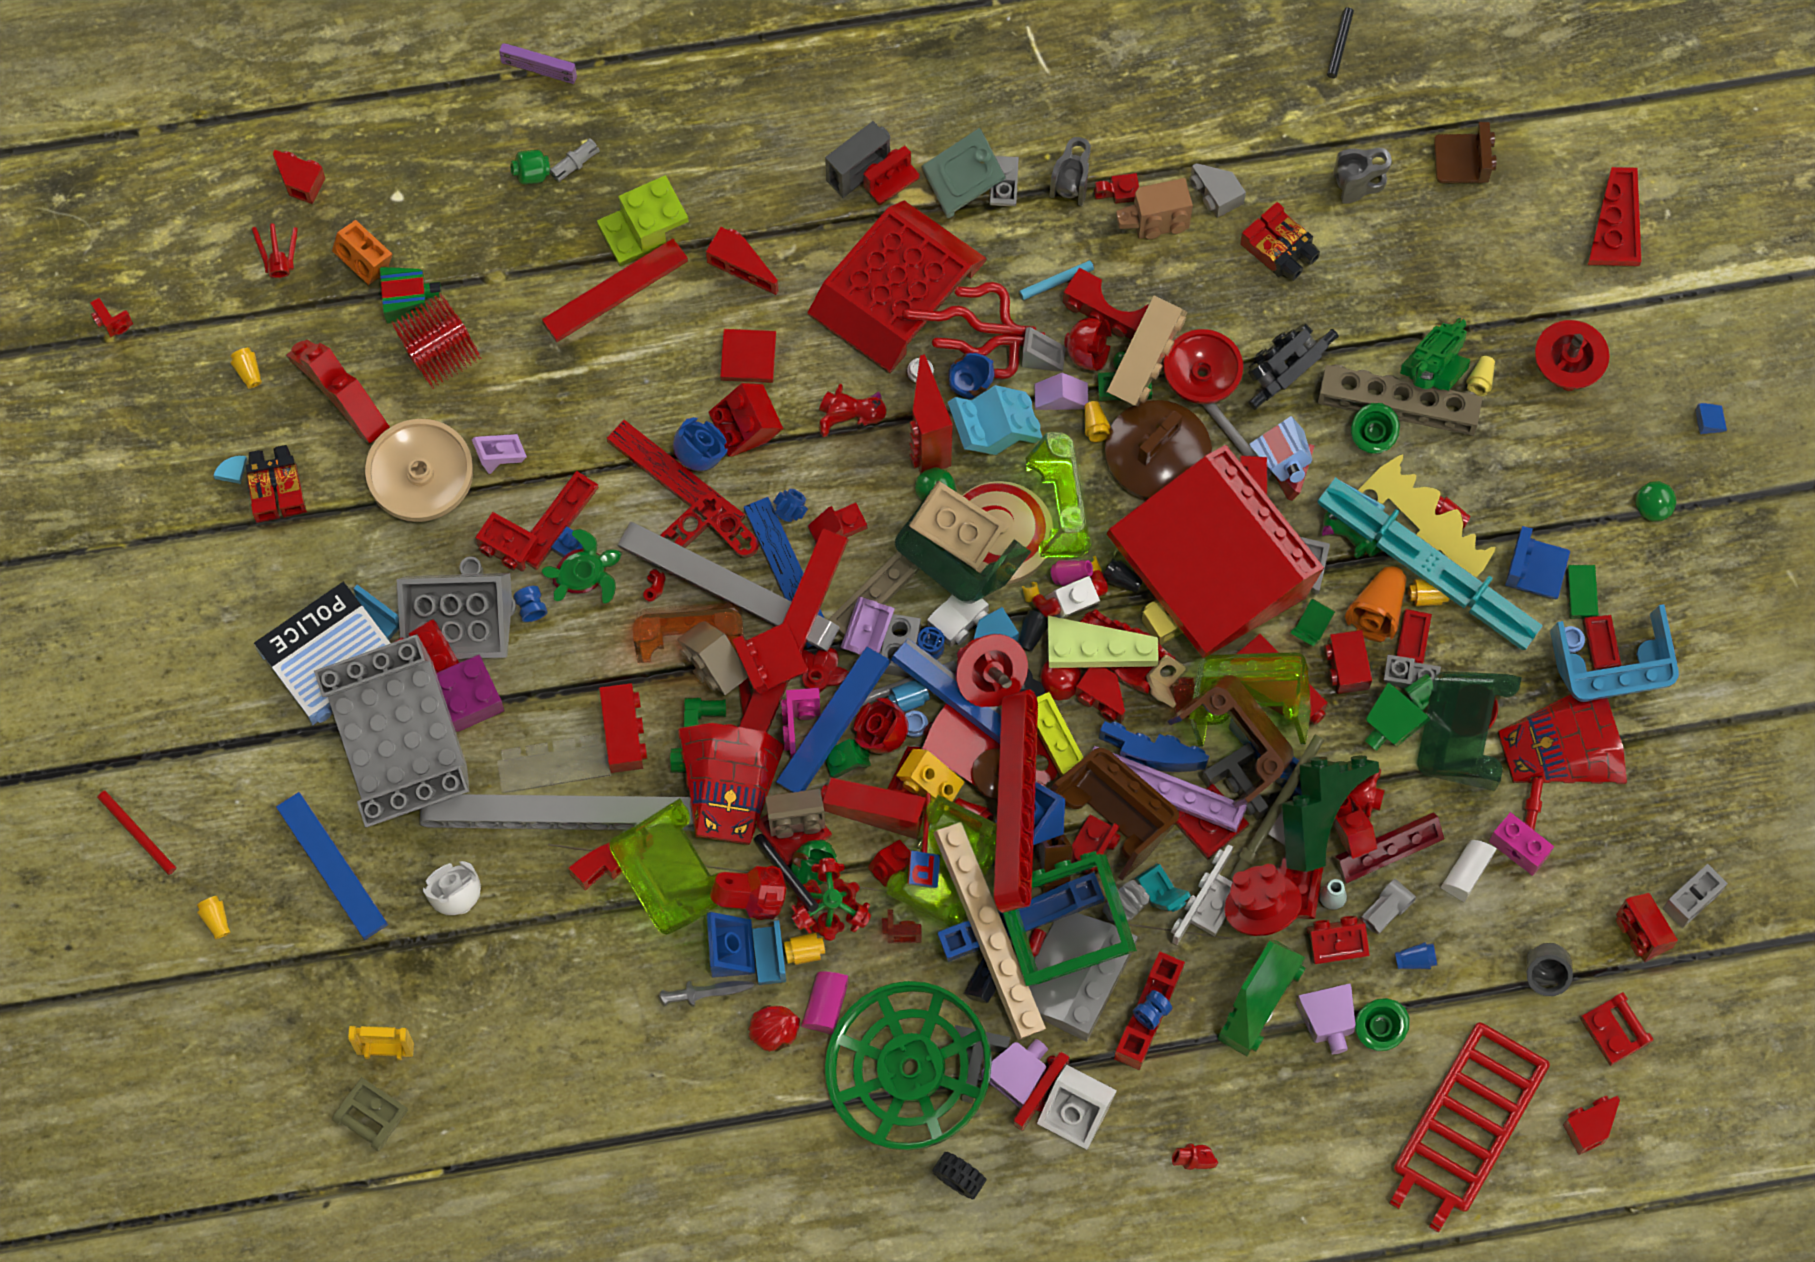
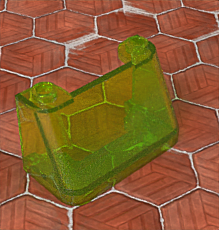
M1046 432L1025 458L1027 471H1037L1042 476L1041 483H1054L1059 512V528H1053L1049 532L1050 538L1043 540L1039 544L1040 557H1080L1085 555L1092 546L1081 467L1072 439L1064 433Z
M938 795L935 800L929 803L926 809V815L930 823L927 853L940 855L938 888L908 884V865L905 872L900 871L897 875L893 874L887 883L888 890L886 894L950 928L960 924L966 912L933 833L939 829L961 822L985 879L996 856L997 824ZM922 841L916 850L918 852H922Z
M680 798L610 840L609 844L615 860L653 924L661 933L666 935L693 923L719 906L710 898L714 880L719 873L709 874L683 830L690 822V813Z

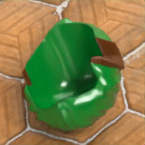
M825 840L807 841L793 853L791 870L802 884L813 879L819 886L825 882L818 879L817 872H812L811 867L819 864V861L824 858H833L837 862V855L832 845Z

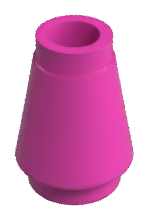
M1058 560L1051 567L1053 582L1063 587L1093 574V566L1089 560Z

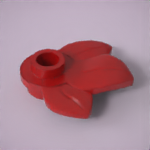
M829 648L827 652L819 650L815 655L807 650H802L801 654L808 667V672L802 674V684L806 689L819 688L820 693L827 686L842 684L849 671L842 667H837L839 656L834 648Z

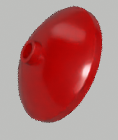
M1197 329L1186 332L1174 340L1168 356L1165 355L1164 374L1171 389L1181 398L1193 403L1211 404L1227 398L1236 390L1243 374V359L1238 347L1227 336L1213 330ZM1203 371L1207 375L1201 377L1198 375V372Z

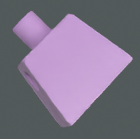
M1351 984L1299 995L1296 1004L1314 1042L1319 1043L1328 1040L1332 1054L1347 1051L1348 1047L1344 1036L1353 1034L1355 1030Z
M1035 1039L1027 1049L1018 1042L1013 1043L992 1061L989 1084L1021 1109L1046 1073L1047 1067L1040 1059L1048 1051V1048L1038 1039Z

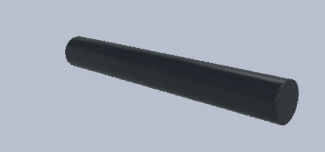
M1349 7L1344 8L1327 72L1329 78L1334 79L1338 75L1354 10Z

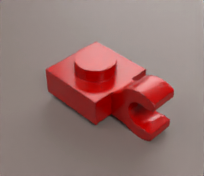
M1137 173L1111 176V183L1107 181L1095 182V199L1113 197L1115 204L1134 202L1135 193L1139 188Z

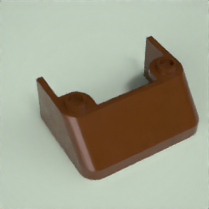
M1225 675L1212 683L1167 722L1169 725L1183 720L1201 704L1212 715L1219 716L1226 712L1230 715L1261 755L1255 764L1256 773L1261 780L1232 803L1236 808L1248 804L1277 780L1292 762L1294 751L1290 743L1241 681L1233 675Z
M1105 748L1094 749L1054 782L1050 789L1065 799L1067 807L1081 809L1086 804H1089L1111 824L1114 825L1116 823L1120 826L1119 831L1128 837L1122 846V852L1129 859L1118 876L1122 881L1150 856L1179 818V812L1172 803Z

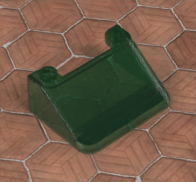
M1443 671L1439 673L1433 682L1427 715L1431 719L1424 725L1417 758L1419 771L1429 777L1495 791L1501 782L1502 765L1496 758L1483 755L1495 696L1503 698L1514 696L1520 688L1522 677L1510 674Z

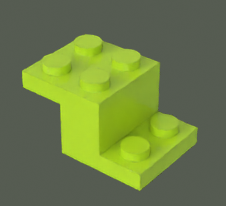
M665 175L618 196L620 210L597 220V225L619 267L647 255L666 243L665 232L689 222Z

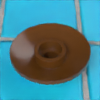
M989 749L981 753L975 760L972 767V778L977 789L983 795L998 801L1000 749Z

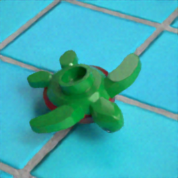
M576 529L572 532V536L582 544L583 549H576L567 553L556 568L546 566L542 569V573L547 578H553V584L557 587L554 591V600H563L567 592L586 593L600 585L602 588L603 603H609L615 595L616 582L605 570L606 567H611L618 563L622 553L618 550L610 549L602 552L601 555L598 554L596 538L586 530Z

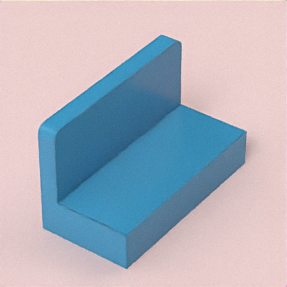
M356 585L353 588L355 597L386 638L390 640L400 629L398 615L359 585Z
M779 920L774 921V926L752 929L758 984L766 985L786 982Z

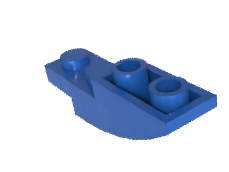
M1104 721L1100 729L1099 739L1120 748V756L1158 771L1191 772L1206 769L1209 755H1206L1203 749L1197 746L1188 747L1181 744V741L1172 735L1163 736L1159 734L1154 743L1144 734H1133L1126 731V728L1117 722L1108 723Z

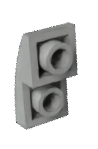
M1387 656L1384 682L1405 689L1428 674L1433 682L1431 695H1437L1440 666L1414 663L1415 659Z

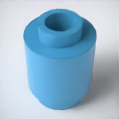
M916 680L891 688V694L887 696L889 700L898 705L904 712L925 705L924 702L930 700L927 688Z

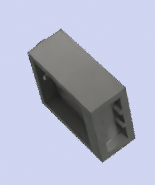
M872 121L825 157L826 181L842 198L864 183L865 170L871 164H878L891 151V137L888 131L883 126L879 127Z

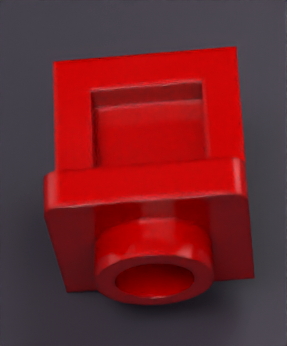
M100 298L90 302L94 310L90 314L98 328L103 325L110 337L123 334L133 325L127 310L112 317Z
M899 839L879 851L868 868L882 885L886 887L891 884L895 876L909 869L910 850Z

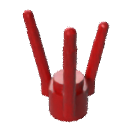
M271 223L270 235L273 253L268 258L257 228L252 227L256 244L264 262L265 273H269V276L272 278L288 276L290 274L289 270L294 269L293 259L298 228L294 227L292 230L288 257H286L284 252H279L275 224Z

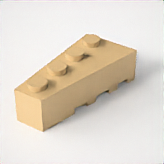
M1153 296L1107 392L1135 406H1139L1140 402L1144 404L1151 391L1148 387L1152 379L1156 380L1163 366L1161 362L1164 356H1168L1174 345L1173 339L1176 333L1183 327L1186 320L1185 316L1188 312L1159 297Z

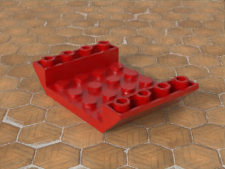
M904 200L888 207L826 278L807 313L810 317L891 373L906 356L909 342L927 322L904 319L902 316L903 310L937 311L966 276L971 279L987 261V258Z

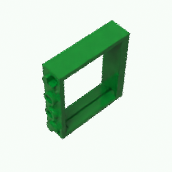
M1096 851L1080 855L1081 860L1072 864L1070 860L1059 862L1054 865L1055 870L1045 872V869L1033 871L1032 889L1097 867L1121 942L1038 970L1019 909L1004 912L1003 914L1026 986H1035L1137 951L1106 855H1097Z

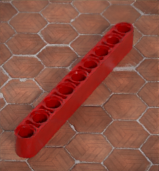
M1030 689L1004 696L1002 699L994 901L997 909L1002 913L1027 907L1031 904L1038 701L1034 692Z

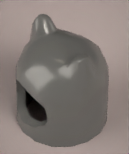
M1543 943L1534 949H1530L1527 954V980L1530 987L1536 993L1543 996H1556L1565 992L1573 979L1572 959L1569 953L1556 943ZM1536 981L1558 985L1554 988H1544Z

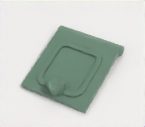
M980 128L921 166L947 218L953 217L955 211L1006 179Z

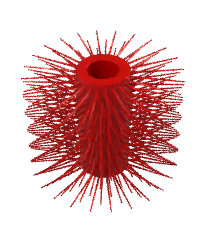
M440 296L442 302L436 301L439 303L437 304L438 306H435L434 301H430L433 303L431 305L434 306V311L431 306H428L429 304H426V307L430 312L427 313L426 309H422L427 318H424L423 314H421L422 312L416 309L419 317L415 316L416 314H412L415 322H417L416 324L412 321L413 319H411L409 314L406 315L409 322H411L410 324H408L406 319H402L405 321L403 323L407 327L406 329L402 326L403 324H400L401 322L398 319L396 320L401 327L400 329H398L396 324H392L398 333L397 335L400 336L399 338L402 340L401 342L415 366L422 372L432 389H434V386L429 379L430 377L427 376L428 374L435 384L439 385L436 383L438 381L435 380V375H438L437 377L441 382L444 381L440 377L441 375L437 368H439L444 377H448L445 375L444 369L453 377L450 372L451 370L447 366L448 363L452 367L451 369L457 372V370H454L456 369L453 367L455 366L454 364L459 367L458 369H462L457 361L458 359L462 362L461 364H466L463 362L465 360L462 359L465 357L466 361H468L467 363L472 364L469 362L471 360L468 359L467 355L470 354L469 356L474 359L473 361H476V358L472 357L474 356L472 351H474L476 356H480L475 348L476 346L471 341L472 339L466 327L454 310H452L453 308L447 303L448 301H446L444 296Z

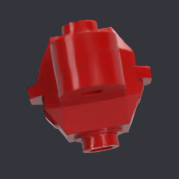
M756 866L747 874L721 872L717 874L710 892V898L721 907L746 909L749 918L773 920L781 912L787 888L781 868L775 866Z

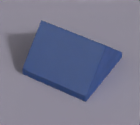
M1036 781L1033 845L1063 835L1065 799Z
M714 912L707 913L712 978L754 974L752 920Z

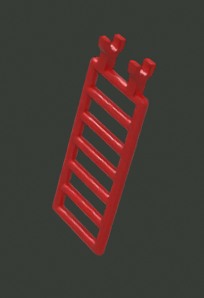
M1482 1022L1476 1023L1394 1165V1171L1404 1178L1389 1204L1399 1209L1413 1184L1443 1200V1203L1429 1228L1438 1233L1453 1207L1463 1212L1468 1211L1550 1067L1549 1061ZM1482 1035L1536 1066L1531 1078L1528 1080L1477 1051L1475 1047ZM1468 1059L1521 1088L1523 1092L1516 1104L1462 1073ZM1455 1082L1510 1113L1503 1127L1448 1096ZM1441 1106H1445L1496 1136L1490 1150L1488 1151L1435 1120L1434 1118ZM1428 1129L1483 1160L1477 1173L1470 1172L1421 1143ZM1416 1152L1469 1183L1470 1185L1463 1197L1457 1196L1408 1167L1407 1165L1414 1153Z

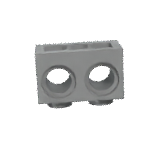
M893 614L884 638L883 648L881 647L879 653L888 658L897 652L907 638L918 645L917 639L921 629V618ZM897 629H903L907 633L902 637H898L893 632ZM891 661L883 673L902 677L911 676L893 661Z
M1707 864L1667 901L1663 910L1683 929L1722 893L1728 883Z

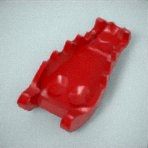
M1097 609L1085 614L1080 621L1151 636L1137 627L1131 628L1128 624L1119 622L1116 619L1112 621L1102 615ZM1158 643V662L1165 655L1175 659ZM1154 666L1109 667L1128 686L1146 694L1150 692L1151 687L1146 681V675Z

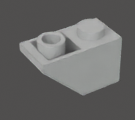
M995 156L1006 179L991 188L990 205L1016 206L1019 157Z
M1197 163L1192 165L1189 178L1190 183L1195 191H1200L1206 208L1209 211H1213L1217 218L1244 204L1246 192L1233 172Z

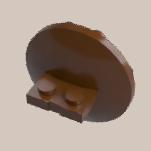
M1163 400L1146 401L1144 404L1140 403L1139 406L1133 405L1122 412L1109 429L1110 434L1107 435L1105 444V459L1114 480L1128 493L1148 500L1200 459L1212 452L1209 433L1202 421L1192 411L1182 405Z

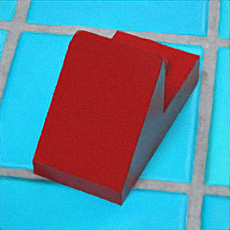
M855 502L837 511H834L832 506L828 507L808 525V529L815 543H817L822 529L844 537H850L868 529V526Z

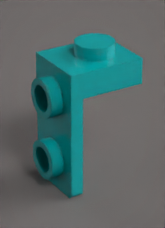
M1158 863L1134 878L1150 896L1149 903L1153 907L1174 912L1181 909L1186 904L1185 900L1191 897L1188 891L1173 886L1164 869Z

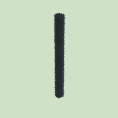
M758 834L754 838L755 843L773 866L781 868L785 881L810 912L816 911L819 905L765 836Z

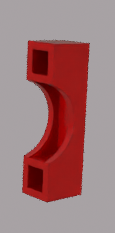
M1079 267L1064 291L1063 304L1070 311L1080 312L1088 316V318L1108 320L1111 331L1119 337L1125 336L1132 340L1149 304L1139 310L1130 312L1113 308L1103 297L1101 289L1102 279Z
M1159 951L1138 1004H1143L1146 1001V996L1152 990L1158 991L1170 1002L1182 975L1185 962ZM1133 1014L1116 1049L1114 1060L1140 1070L1160 1023L1154 1030H1150L1143 1026Z

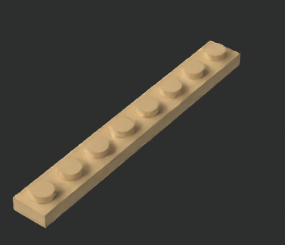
M960 822L935 831L933 834L1017 1039L1020 1040L1042 1032L1046 1029L1029 986H1026L1020 964L962 823Z

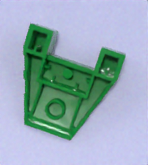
M1270 940L1242 985L1233 1004L1234 1010L1232 1013H1229L1226 1019L1227 1022L1223 1026L1218 1040L1246 1057L1251 1050L1257 1052L1264 1040V1037L1261 1036L1264 1025L1287 987H1290L1293 980L1299 982L1306 968L1302 966L1305 957L1277 940Z

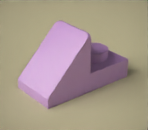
M517 434L480 436L472 439L479 459L488 474H491L500 464L522 463L527 457Z

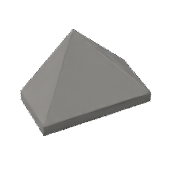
M1027 327L1022 367L1063 371L1066 348L1039 331Z

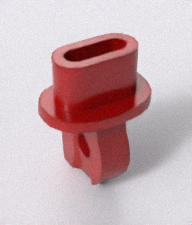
M1189 1143L1184 1148H1177L1172 1155V1164L1174 1166L1183 1165L1184 1169L1193 1170L1194 1168L1211 1169L1216 1168L1218 1165L1217 1158H1215L1211 1148L1206 1145L1194 1146V1144Z

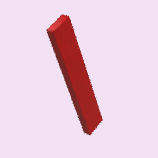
M674 238L549 314L542 319V323L557 343L688 262V257Z

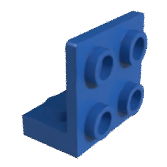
M1522 526L1517 538L1505 586L1556 600L1559 597L1570 550L1536 541L1531 538L1533 529Z

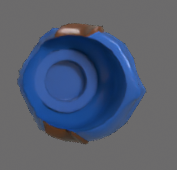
M965 353L962 357L956 359L949 369V387L955 394L968 399L984 393L994 378L993 360L978 353Z

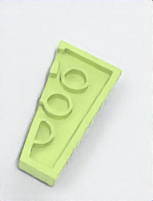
M1048 616L1049 668L1158 666V637Z

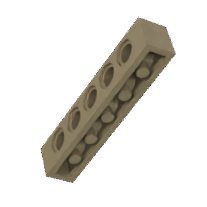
M1334 364L1325 366L1318 404L1358 412L1362 407L1370 403H1383L1393 409L1399 421L1474 436L1483 397L1477 396L1471 391H1447L1435 387L1423 389L1415 386L1413 380H1399L1392 375H1374L1367 370L1355 371L1346 369L1342 365ZM1349 384L1353 386L1354 389L1346 390L1343 388L1342 385ZM1369 390H1377L1380 395H1372L1369 393ZM1402 395L1406 400L1399 401L1394 396ZM1421 401H1430L1432 406H1425ZM1447 406H1455L1459 411H1450Z

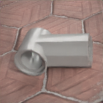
M1396 878L1386 886L1379 895L1380 898L1361 917V920L1366 923V927L1377 935L1398 914H1403L1416 899V896Z

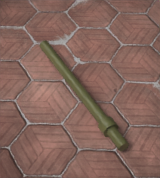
M1314 735L1248 847L1243 848L1239 855L1241 859L1230 875L1231 878L1237 872L1247 870L1249 865L1254 864L1259 856L1257 854L1258 850L1282 812V803L1288 802L1301 780L1300 765L1311 762V758L1315 757L1323 744L1324 739L1320 736Z

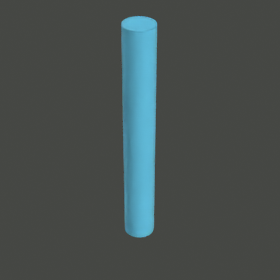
M1089 260L1019 291L1022 300H1026L1072 280L1079 267L1090 272L1094 270L1093 264Z

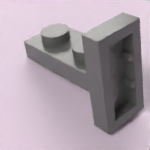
M1250 743L1244 745L1203 772L1202 781L1208 788L1210 785L1216 784L1226 777V784L1234 794L1237 792L1239 796L1243 795L1253 784L1241 767L1253 760L1255 750ZM1260 794L1248 804H1245L1247 805L1246 813L1248 815L1253 814L1257 821L1266 816L1268 805Z
M955 1025V1029L962 1038L975 1031V1029ZM986 1032L992 1052L1003 1053L1009 1048L1010 1037ZM981 1041L971 1046L973 1049H967L969 1071L966 1083L976 1087L984 1058ZM962 1094V1101L973 1103L974 1098Z

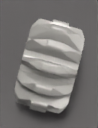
M1135 880L1129 881L1118 890L1128 922L1144 908L1150 897L1145 892L1146 890ZM1107 901L1104 904L1103 912L1109 921L1115 924Z

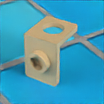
M1165 655L1158 662V666H1154L1146 675L1151 687V694L1157 700L1163 701L1174 708L1176 702L1169 687L1186 670L1185 666L1169 655ZM1164 666H1174L1175 671L1172 675L1164 677L1160 674Z

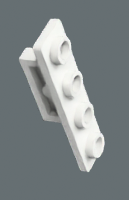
M1228 844L1225 851L1220 849L1212 862L1215 865L1211 874L1208 872L1204 874L1198 887L1202 888L1197 897L1191 896L1185 907L1188 913L1183 920L1178 918L1171 930V933L1175 934L1172 943L1178 945L1190 923L1214 937L1216 936L1226 919L1225 901L1233 883L1220 875L1232 854L1233 847Z

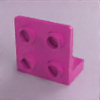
M819 688L786 690L787 699L781 700L783 725H788L783 726L785 751L790 750L791 759L796 753L794 718L799 717L801 720H811L815 716L821 715Z

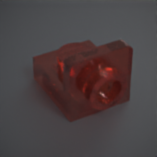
M1194 677L1177 678L1178 682L1172 683L1173 698L1176 702L1174 715L1202 693L1201 683L1194 681ZM1202 704L1187 717L1203 716Z
M888 909V918H882V935L888 934V943H922L921 924H916V922L909 920L893 924V909Z

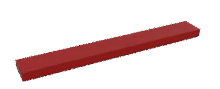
M826 529L821 531L783 623L786 622L789 625L801 653L849 541L847 537ZM789 681L762 694L754 690L739 727L768 733Z

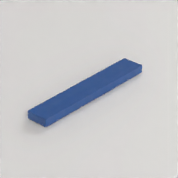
M869 647L865 648L776 781L780 786L792 793L807 789L891 663L888 658Z
M296 793L276 806L363 939H368L388 926L386 920L301 793Z

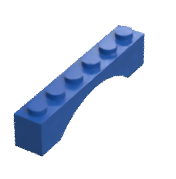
M1093 872L1032 898L1031 904L1027 907L1019 908L1025 931L1028 932L1104 902V896ZM998 911L1004 928L1006 930V933L1010 939L1011 936L1008 930L1004 914ZM969 921L937 932L948 962L981 950Z

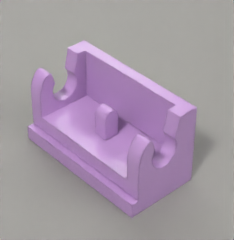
M858 596L841 648L861 655L865 648L869 647L879 653L895 608Z

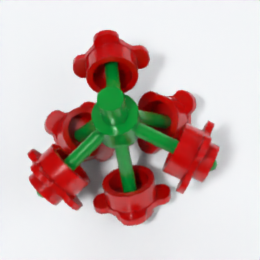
M833 858L821 859L819 864L813 865L811 869L812 872H817L820 881L827 882L828 890L822 894L817 882L813 879L808 880L803 886L815 899L819 907L816 911L810 912L796 895L798 899L797 907L795 905L791 906L795 912L791 917L794 921L793 924L800 930L805 928L809 934L812 931L820 933L825 940L832 941L835 939V935L838 932L844 931L845 928L844 923L840 922L839 917L834 914L835 909L839 907L847 912L845 920L852 925L850 931L854 933L859 927L864 928L871 918V914L868 912L870 904L867 902L863 905L857 903L856 894L860 890L857 882L847 883L839 878L840 872L845 869L844 864L837 863ZM823 908L827 909L828 912L821 914L818 922H816L813 915Z

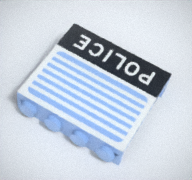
M344 581L254 642L263 660L266 659L307 714L312 725L317 722H324L333 712L328 697H322L314 670L391 644Z

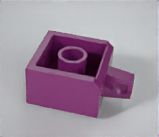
M480 654L436 673L456 732L504 712L501 698Z

